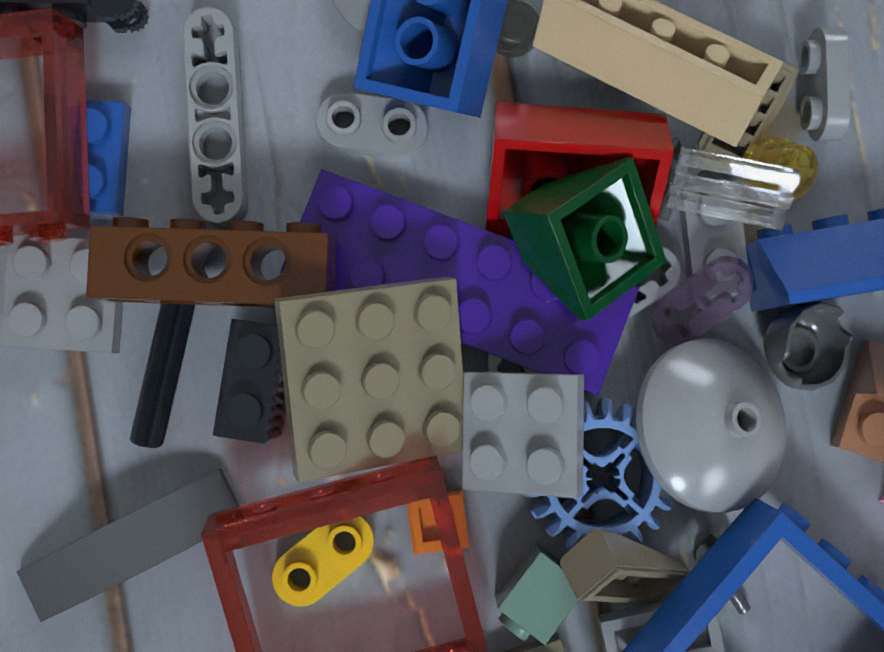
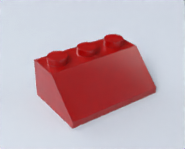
M495 102L485 230L498 235L512 236L503 210L544 183L624 157H633L656 227L674 154L666 114Z

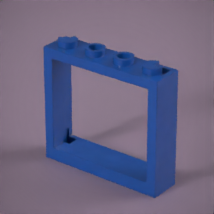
M756 498L749 506L743 509L622 652H685L780 540L882 632H884V590L863 575L856 580L846 570L852 563L851 560L824 539H821L818 543L813 541L805 533L811 526L810 523L793 508L783 502L776 509Z

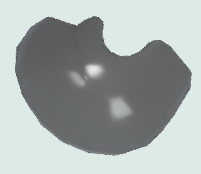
M821 301L801 303L780 311L768 325L763 340L764 353L771 370L783 384L794 389L813 391L833 383L845 368L848 345L852 342L853 336L839 322L838 317H841L844 313L839 306Z

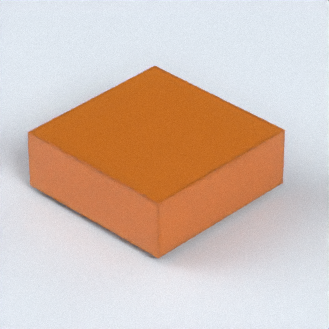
M462 488L406 496L413 555L470 547Z

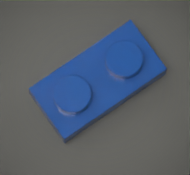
M68 99L60 210L75 214L123 216L131 107L125 102Z

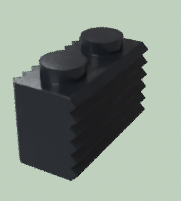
M231 319L213 436L265 444L282 435L279 427L284 422L280 417L286 413L282 407L286 402L277 325Z

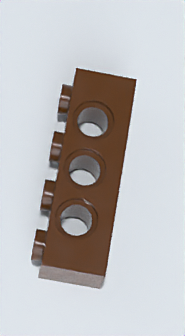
M113 217L112 226H90L86 297L106 302L275 308L274 298L335 291L337 241L328 233H321L322 225L308 222L286 223V232L264 231L263 223L246 220L228 221V230L206 229L205 221L195 219H171L170 228H149V220ZM164 247L167 253V263L160 273L152 275L148 267L149 258L156 249ZM223 249L226 255L225 268L219 275L209 278L205 272V260L212 251ZM272 251H283L286 259L284 271L277 278L266 280L261 272V264L264 257Z

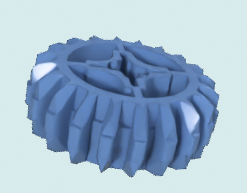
M584 399V431L595 428H611L622 434L614 444L609 442L600 451L592 453L586 452L583 449V459L589 463H594L602 468L609 464L610 469L604 472L610 475L608 481L618 489V492L615 493L607 486H602L596 482L588 487L586 481L593 478L586 474L588 468L583 465L582 496L566 498L562 504H560L557 497L543 496V499L530 508V512L535 519L543 518L553 513L544 527L546 533L551 537L559 534L567 526L564 534V544L570 549L581 540L583 534L586 536L592 529H603L619 535L626 533L629 539L642 544L643 537L637 526L644 522L651 529L658 530L661 523L651 515L652 510L655 506L670 511L673 503L660 495L662 487L654 478L644 460L638 442L636 420L630 424L634 414V406L629 403H622L617 409L615 416L612 417L613 405L611 399H599L596 415L592 414L588 400ZM634 448L641 463V482L636 495L627 487L624 480V470L632 459L629 454ZM524 494L525 497H538V496H540V495H527V494ZM601 499L614 500L624 509L618 514L605 519L591 520L575 516L582 507L588 510L592 504Z

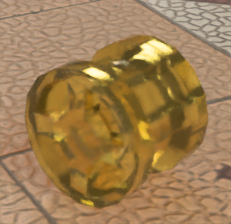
M773 135L761 137L755 141L747 150L742 162V174L748 185L784 201L795 200L806 194L814 184L818 173V160L815 152L808 146L789 142L787 139ZM781 160L780 166L775 167L777 162Z

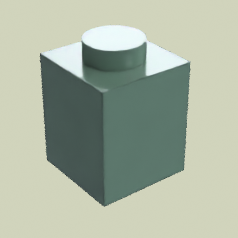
M536 542L495 595L497 608L502 612L498 618L500 622L520 639L526 641L531 634L544 645L547 644L579 601L561 568L560 560Z

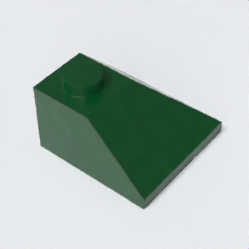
M624 157L544 183L503 210L522 262L579 320H590L667 262L633 157Z

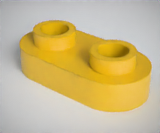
M355 510L337 511L288 549L276 562L272 573V583L277 595L290 605L308 606L318 601L369 558L374 547L375 532L369 519ZM343 531L351 533L356 541L355 547L348 551L338 548L335 543L336 534ZM296 568L305 569L310 575V584L304 587L294 584L291 579L292 570Z

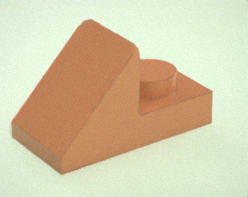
M863 340L830 446L884 463V345L870 340Z

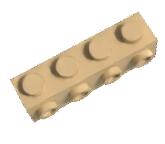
M544 0L533 41V47L734 147H737L784 63L655 0Z

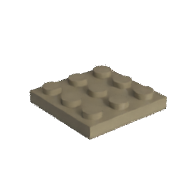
M447 276L274 298L293 475L299 483L463 451L464 380L455 278Z

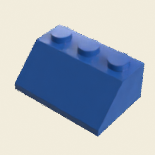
M371 0L353 88L481 118L508 0Z
M884 208L867 212L868 221L849 224L848 215H838L812 221V231L793 234L792 224L757 230L758 240L746 244L751 292H748L751 312L884 290Z

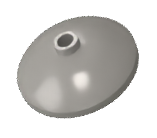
M710 338L695 339L674 346L663 353L650 367L643 380L636 406L638 442L649 470L668 494L690 508L713 513L732 512L749 506L756 498L760 499L769 490L780 471L785 455L787 441L786 418L781 398L772 379L754 357L742 348L723 340Z

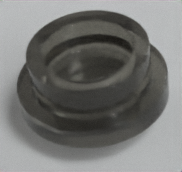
M509 0L507 2L496 49L498 54L512 58L520 57L529 53L534 48L533 41L539 16L530 5L518 0Z

